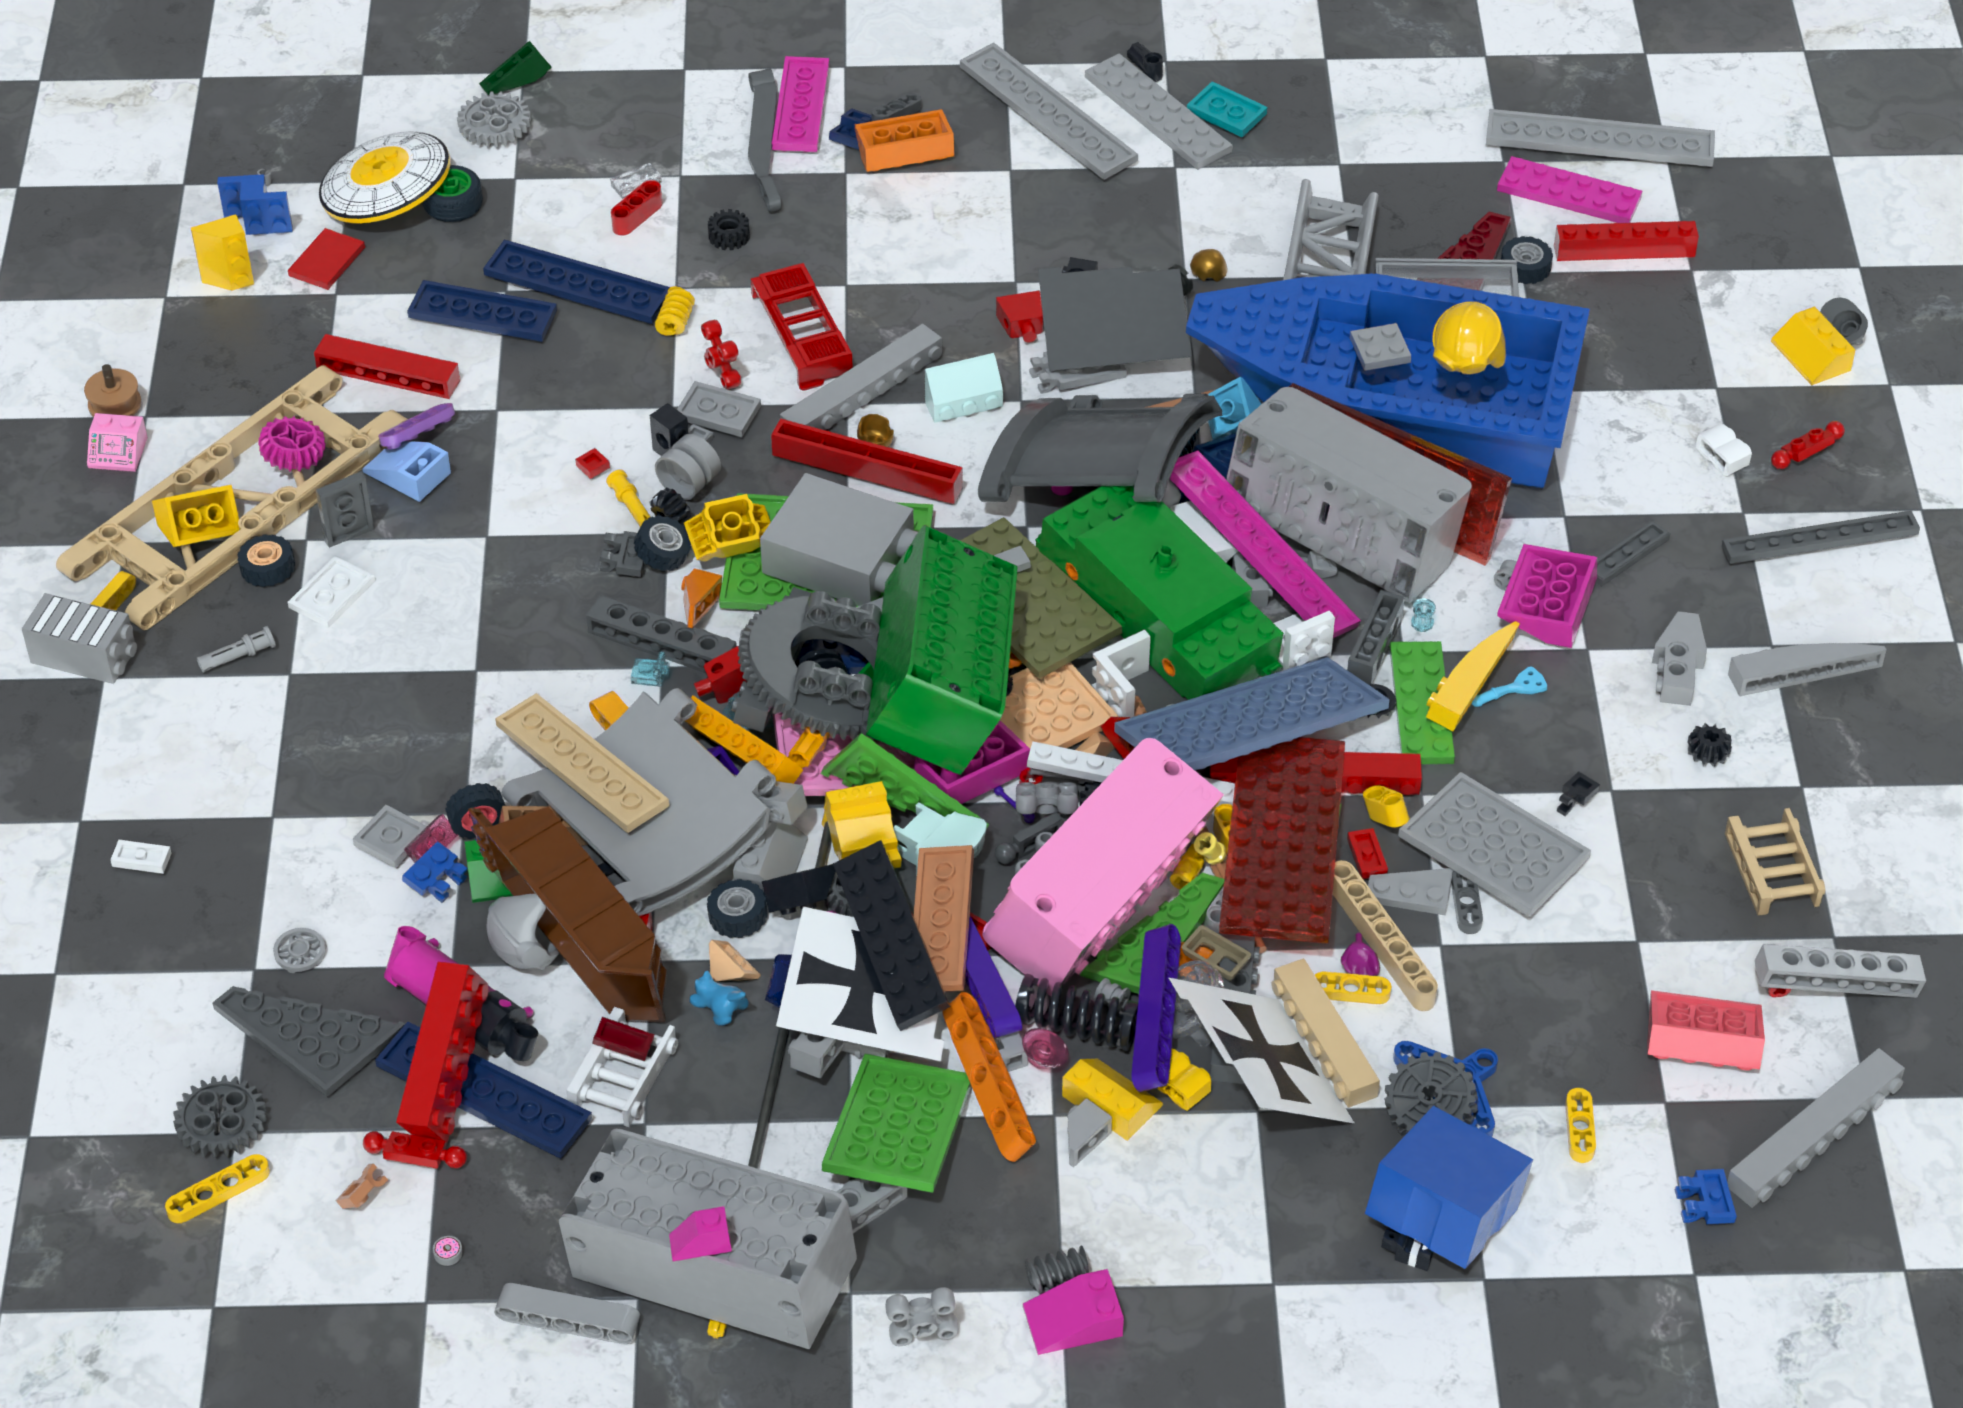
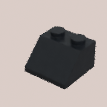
M830 864L761 881L769 913L780 911L782 916L797 912V906H800L801 911L803 907L816 908V902L827 898L836 872L834 865Z

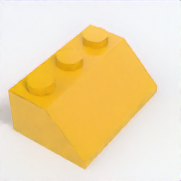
M236 214L191 227L202 283L231 291L254 284L245 232Z
M1815 306L1795 313L1771 339L1775 347L1811 386L1847 373L1852 369L1856 350Z
M232 485L152 501L157 526L173 547L230 536L239 531V516Z
M1098 1058L1080 1059L1063 1076L1062 1096L1074 1105H1080L1086 1098L1112 1116V1131L1127 1141L1163 1106V1102L1148 1092L1137 1091L1132 1081Z

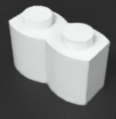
M1720 423L1698 434L1696 441L1697 450L1704 458L1711 461L1713 466L1722 475L1728 476L1749 465L1752 455L1750 447L1736 438L1734 431L1726 425Z

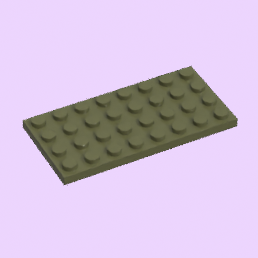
M1003 517L960 540L991 555L1021 546L1029 558L1031 568L1017 572L1010 651L1039 679L1122 633V626L1058 566L1039 552V549L1006 518Z

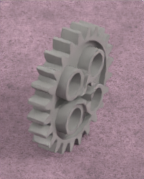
M501 91L498 95L490 92L489 96L481 93L482 98L473 96V102L467 100L466 106L461 105V111H458L457 122L459 132L463 133L464 138L469 137V142L477 140V145H480L482 142H485L486 147L490 143H494L495 147H497L499 142L507 145V140L515 142V136L522 138V132L527 133V127H530L531 117L528 105H525L524 100L519 101L518 96L511 98V93H508L506 96H503Z

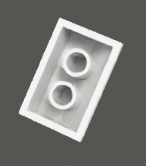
M1192 501L1173 505L1170 508L1225 562L1238 552Z

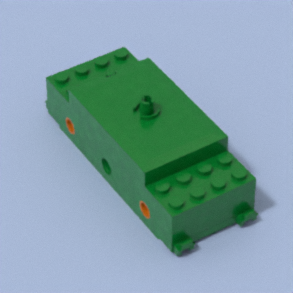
M1101 486L1043 518L1041 534L1035 539L1039 552L1058 566L1122 626L1120 636L1123 639L1143 630L1150 635L1149 664L1182 697L1190 700L1254 680L1259 676L1264 677L1280 672L1283 668L1278 660L1284 633L1250 601L1253 588L1162 501L1135 502L1132 497L1134 496V488L1132 486Z

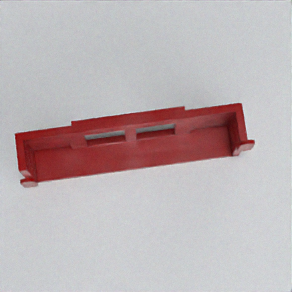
M804 263L759 274L758 277L751 278L752 298L759 297L796 367L797 384L800 390L805 391L824 385V380L841 376L853 368L852 352L841 331L836 326ZM808 297L814 308L813 311L784 318L777 306L778 304ZM819 318L825 329V332L795 339L788 326Z

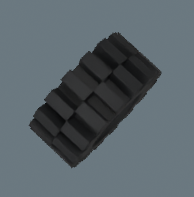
M723 209L720 210V214L715 212L713 213L714 217L710 216L708 221V237L712 245L715 244L716 248L721 246L722 250H726V247L734 250L733 247L735 246L739 249L741 244L744 246L747 244V241L750 239L749 219L744 213L740 214L739 210L732 212V209H728V212H725Z

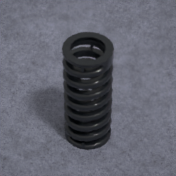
M1031 974L1024 976L1015 1003L1022 1024L1029 1025L1035 1020L1036 1026L1040 1029L1046 1028L1049 1024L1050 1030L1055 1033L1063 1028L1067 1036H1072L1077 1032L1078 1037L1082 1040H1086L1091 1036L1092 1040L1097 1044L1106 1040V1044L1109 1047L1113 1048L1116 1046L1124 1051H1129L1135 1037L1138 1002L1130 1000L1126 1002L1124 1012H1119L1121 1020L1114 1033L1116 1013L1120 1001L1118 997L1111 999L1106 1019L1100 1029L1101 1013L1105 1002V995L1103 993L1097 995L1092 1015L1086 1025L1087 1009L1091 998L1090 990L1085 989L1083 991L1078 1011L1072 1021V1010L1077 987L1070 986L1064 1007L1058 1018V1005L1063 984L1056 982L1049 1006L1043 1015L1049 980L1046 978L1041 979L1037 996L1031 1009V1006H1029L1031 994L1034 995L1035 989H1033V986H1037L1039 979L1034 978Z

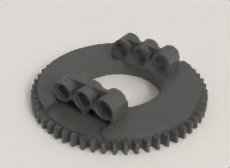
M815 591L810 596L783 599L781 602L775 601L772 606L768 604L765 610L761 608L759 614L755 613L753 619L750 618L748 625L746 624L738 646V664H741L740 671L744 672L743 679L748 680V687H753V694H759V701H766V708L774 707V714L783 713L782 720L791 718V725L799 722L800 729L803 730L808 726L811 733L819 730L823 737L829 732L833 739H835L836 734H839L842 740H845L847 735L854 740L861 733L867 737L866 729L873 685L872 679L865 674L848 675L843 669L837 667L824 669L814 661H805L797 668L791 656V649L797 644L811 639L833 640L846 644L860 652L874 669L881 620L880 608L874 604H864L860 608H856L857 605L852 599L842 597L835 601L834 598H831L824 591Z

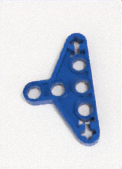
M1401 1041L1395 1045L1393 1060L1396 1065L1399 1063L1405 1065L1408 1063L1409 1056L1407 1054L1409 1053L1417 1059L1420 1058L1423 1052H1427L1428 1056H1433L1438 1051L1411 1041ZM1482 1048L1463 1060L1454 1058V1063L1462 1062L1465 1065L1464 1071L1472 1074V1081L1476 1086L1478 1111L1476 1119L1474 1118L1471 1126L1492 1137L1495 1120L1481 1082L1496 1072L1498 1057L1491 1049ZM1441 1053L1442 1058H1446L1448 1056L1446 1054ZM1481 1058H1486L1492 1062V1065L1484 1067L1477 1061Z

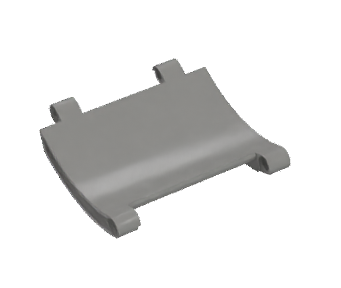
M679 688L671 690L660 704L643 691L618 720L595 738L598 743L669 799V807L631 832L627 833L548 768L508 781L501 792L502 797L511 806L549 805L626 881L614 887L622 894L638 916L655 911L693 892L717 876L752 846L767 830L770 808L758 796L768 793L776 782V777L758 760L748 762L738 775L735 776L680 725L682 724L681 721L689 719L695 713L696 706L698 705Z

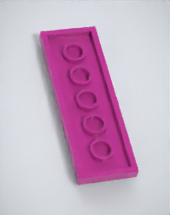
M785 56L772 139V150L817 152L829 72V58Z
M1511 156L1497 186V191L1616 223L1631 222L1643 192L1632 187Z

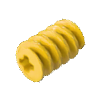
M670 287L655 321L656 330L665 336L681 334L685 330V325L695 304L694 296L681 287Z

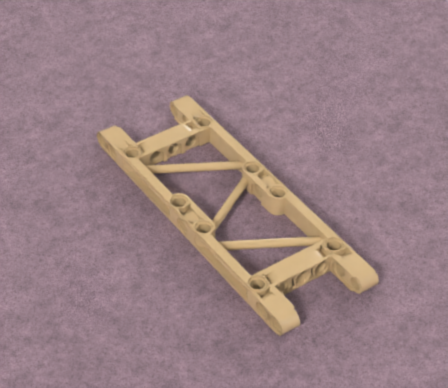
M325 365L320 366L62 553L57 559L56 568L71 580L79 581L86 579L110 560L122 566L149 585V587L132 599V602L125 610L132 623L142 630H148L238 563L237 554L240 551V547L246 541L265 534L275 535L318 503L316 489L362 470L386 448L381 446L378 435L408 419L394 410L383 412L358 430L322 406L336 395L343 379L342 376ZM284 416L287 418L295 416V419L304 417L306 422L313 421V425L319 426L320 431L324 433L326 447L332 448L341 454L306 481L302 470L299 472L297 469H292L297 488L285 486L273 494L233 489L235 499L260 503L239 519L238 532L199 561L195 562L190 544L181 545L180 548L187 570H183L132 534L155 517L153 500L216 488L217 486L211 485L217 480H222L235 469L234 459L257 443L262 427H265L267 422H273L275 418L282 420Z

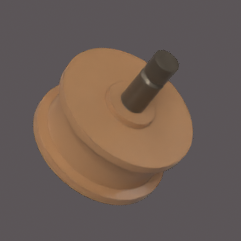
M105 364L102 366V371L92 375L84 386V393L88 400V410L93 417L95 413L133 416L141 407L142 401L138 392L137 379L127 370L112 368L111 365Z

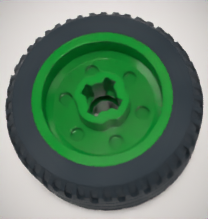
M450 165L445 180L431 196L422 202L423 207L431 217L440 221L458 222L474 215L482 205L481 181L478 175L471 169L459 165Z

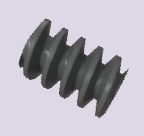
M1082 1245L1079 1247L1078 1252L1073 1247L1069 1248L1067 1255L1064 1251L1060 1250L1057 1252L1056 1258L1053 1254L1048 1253L1046 1254L1045 1261L1041 1256H1036L1034 1265L1030 1259H1025L1028 1281L1032 1287L1036 1288L1039 1294L1042 1293L1043 1284H1046L1050 1290L1054 1288L1055 1281L1060 1285L1067 1278L1070 1280L1078 1275L1089 1273L1088 1261Z

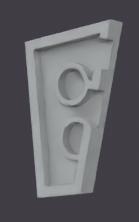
M1445 868L1370 875L1368 887L1381 905L1446 915L1453 870Z

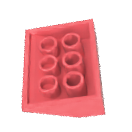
M1651 990L1647 1040L1648 1055H1653L1658 1059L1678 1058L1687 1063L1707 1062L1717 1067L1730 1065L1736 1066L1741 1070L1760 1069L1765 1042L1762 1005Z

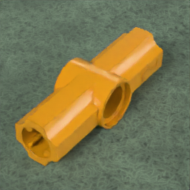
M807 726L790 750L788 758L801 768L809 767L816 755L825 749L830 733L827 732L823 737L819 730L811 733L810 727Z

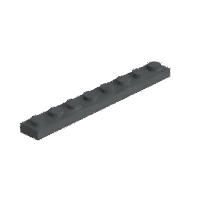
M1904 511L1723 539L1721 547L1729 564L1919 535L1920 526L1912 511Z

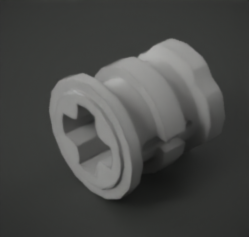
M1105 978L1097 987L1094 998L1096 1000L1097 995L1103 993L1105 995L1104 1005L1109 1007L1111 999L1118 997L1120 1001L1117 1013H1119L1129 1000L1131 990L1127 987L1122 990L1120 985L1116 983L1111 984L1110 980Z

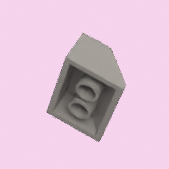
M768 821L767 830L737 859L733 869L734 880H749L759 885L760 889H763L761 881L796 873L808 836L793 824Z

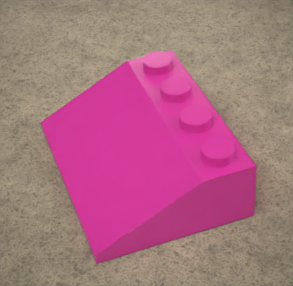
M1523 544L1497 616L1510 624L1515 621L1520 623L1518 628L1545 643L1572 648L1597 580V557Z

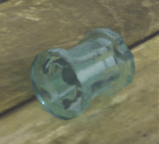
M1421 598L1414 602L1413 612L1415 615L1411 619V626L1416 631L1427 632L1433 628L1434 619L1432 615L1436 611V605L1433 601ZM1422 618H1424V624H1423V625H1421V620H1422Z

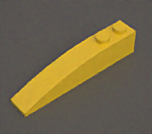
M1515 621L1490 635L1465 655L1448 678L1443 676L1436 689L1439 692H1433L1426 706L1430 707L1426 718L1451 731L1455 730L1511 644L1520 623Z

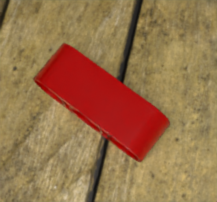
M654 180L645 181L611 209L612 230L616 235H628L662 207L660 183Z

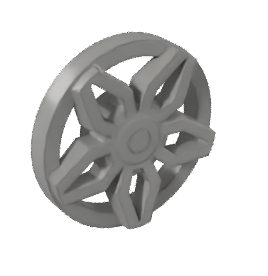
M309 928L288 930L276 940L273 948L274 957L277 964L290 973L309 970L320 965L325 954L324 940L318 932ZM301 935H308L312 938H307L305 940ZM289 938V945L280 947ZM320 946L319 953L317 954L315 951Z

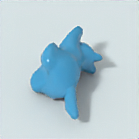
M705 971L702 977L695 980V991L697 994L691 995L689 1001L695 1007L710 1008L714 1015L713 1021L720 1026L727 1025L732 1021V1014L736 1009L744 1010L749 1005L745 992L737 986H728L715 982L709 971Z

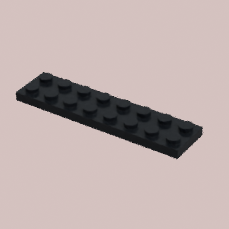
M882 840L833 863L899 1030L902 1031L949 1008L950 1004Z

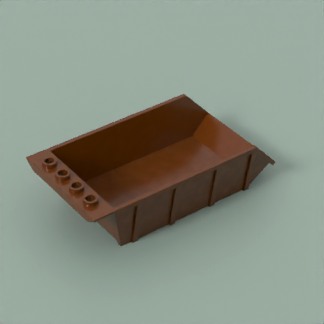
M549 806L494 826L480 809H468L474 824L471 829L476 835L475 840L480 846L479 851L484 857L483 862L491 873H495L513 896L536 894L546 906V909L539 919L537 926L610 1015L613 1008L617 1007L625 1011L626 1022H665L663 1000L667 970L663 966L661 959L662 951L657 945L654 933L646 926Z

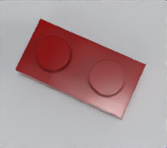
M1374 828L1348 832L1347 840L1362 879L1370 878V875L1387 874L1388 867Z

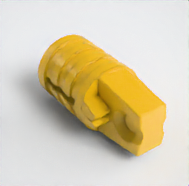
M1193 843L1187 852L1181 856V860L1170 876L1171 884L1179 890L1199 875L1204 864V855L1197 853Z

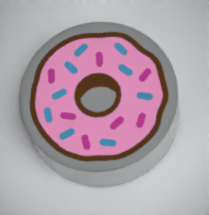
M453 1236L439 1238L433 1245L435 1260L444 1266L457 1263L463 1255L459 1239Z

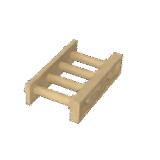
M1790 808L1784 809L1781 823L1747 828L1745 825H1742L1739 816L1728 817L1725 836L1758 916L1768 914L1770 904L1775 899L1809 894L1814 907H1819L1822 895L1825 894L1824 881L1819 879L1799 832V822L1797 818L1793 817ZM1784 833L1787 843L1755 848L1750 845L1748 839ZM1792 853L1796 864L1763 868L1759 866L1757 859ZM1801 874L1805 884L1772 889L1767 886L1765 879Z

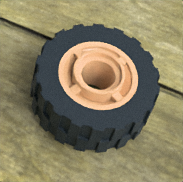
M273 534L256 536L246 541L240 547V551L237 554L243 579L245 578L246 582L252 583L254 586L266 587L281 583L291 576L290 574L294 572V566H296L290 542L282 536L279 537Z

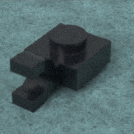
M1578 771L1563 785L1562 793L1564 794L1559 798L1562 804L1557 807V812L1566 816L1576 802L1582 805L1586 804L1599 792L1600 784Z

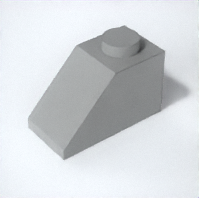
M1087 1098L1080 1105L1073 1106L1067 1115L1069 1164L1072 1167H1075L1112 1131V1116Z

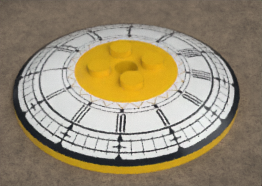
M399 132L372 139L346 153L327 171L319 187L321 205L328 215L348 223H370L397 216L422 203L440 187L450 169V154L445 144L439 138L423 132Z

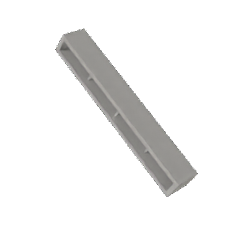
M921 324L782 412L780 418L822 430L829 429L860 407L867 405L874 398L884 394L896 384L901 383L913 373L920 371L927 364L937 360L942 355V337L926 325Z
M1878 1048L1732 1168L1727 1181L1729 1190L1751 1208L1760 1201H1767L1775 1188L1779 1185L1781 1187L1785 1186L1793 1173L1798 1169L1800 1171L1804 1170L1809 1165L1811 1158L1816 1154L1822 1155L1835 1138L1837 1140L1841 1139L1853 1123L1859 1124L1871 1108L1877 1109L1883 1103L1889 1093L1895 1094L1903 1085L1902 1077L1905 1068Z

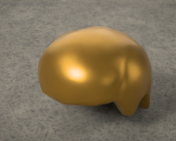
M1205 249L1195 253L1190 263L1193 275L1198 276L1202 281H1205L1207 278H1213L1216 282L1220 281L1226 276L1228 270L1223 255L1215 249Z
M867 414L861 417L857 428V438L859 440L885 447L891 445L894 430L890 429L889 420L886 417L878 414Z

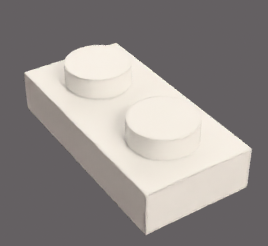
M118 840L111 857L112 867L164 874L172 853L169 846Z

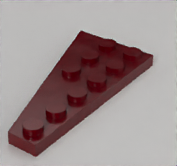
M1488 212L1473 225V229L1467 235H1462L1455 246H1450L1437 259L1495 260L1510 226L1511 217ZM1417 278L1418 281L1481 291L1486 280Z

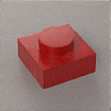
M596 448L575 459L576 466L590 479L610 468L609 460Z

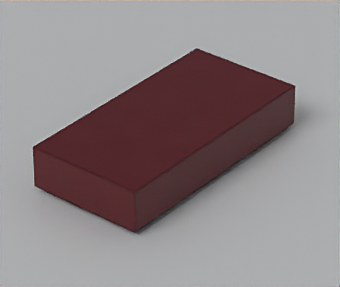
M602 1017L592 1044L645 1062L655 1034Z

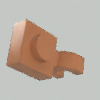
M374 1163L368 1164L363 1170L362 1176L358 1180L353 1181L335 1200L342 1209L360 1207L368 1200L369 1196L367 1194L374 1187L382 1186L388 1181L385 1176L378 1177L376 1181L373 1179L372 1174L377 1169Z

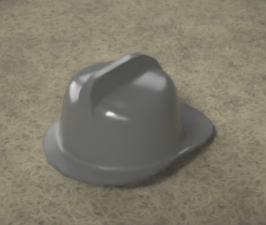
M1840 297L1826 302L1820 311L1822 315L1851 345L1856 343L1861 345L1868 328L1866 316L1849 299Z

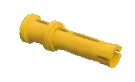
M620 469L615 470L608 475L606 483L610 488L614 489L617 500L626 505L638 525L641 526L651 516L637 497V489L635 485L628 481L626 472Z

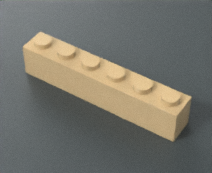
M1303 958L1275 968L1274 980L1271 982L1273 992L1277 997L1280 996L1284 1002V1009L1289 1017L1292 1016L1295 1020L1297 1031L1301 1037H1305L1312 1056L1314 1058L1317 1057L1320 1061L1322 1072L1334 1084V1091L1337 1097L1343 1099L1348 1108L1377 1098L1380 1084L1379 1078L1306 960Z

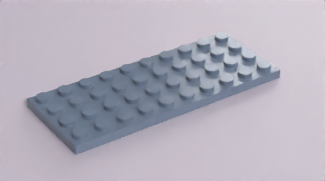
M1326 657L1115 722L1114 732L1134 747L1146 738L1156 739L1193 770H1197L1219 762H1226L1241 755H1248L1263 748H1270L1272 745L1292 741L1297 737L1311 735L1319 730L1333 728L1344 722L1355 721L1357 718L1366 715L1376 714L1389 708V699L1338 663Z

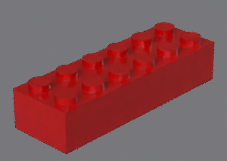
M437 962L396 1121L397 1124L411 1135L444 1140L448 1143L449 1136L454 1131V1116L456 1108L461 1103V1088L463 1081L468 1076V1061L470 1054L473 1053L475 1048L474 1037L476 1029L480 1026L482 1020L481 1008L483 1001L488 997L489 991L488 983L469 965Z

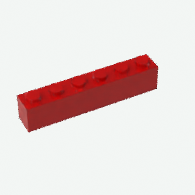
M1695 221L1557 225L1554 250L1557 261L1695 257L1699 235Z
M325 334L314 352L316 368L325 365L342 376L445 399L451 398L460 382L458 363Z

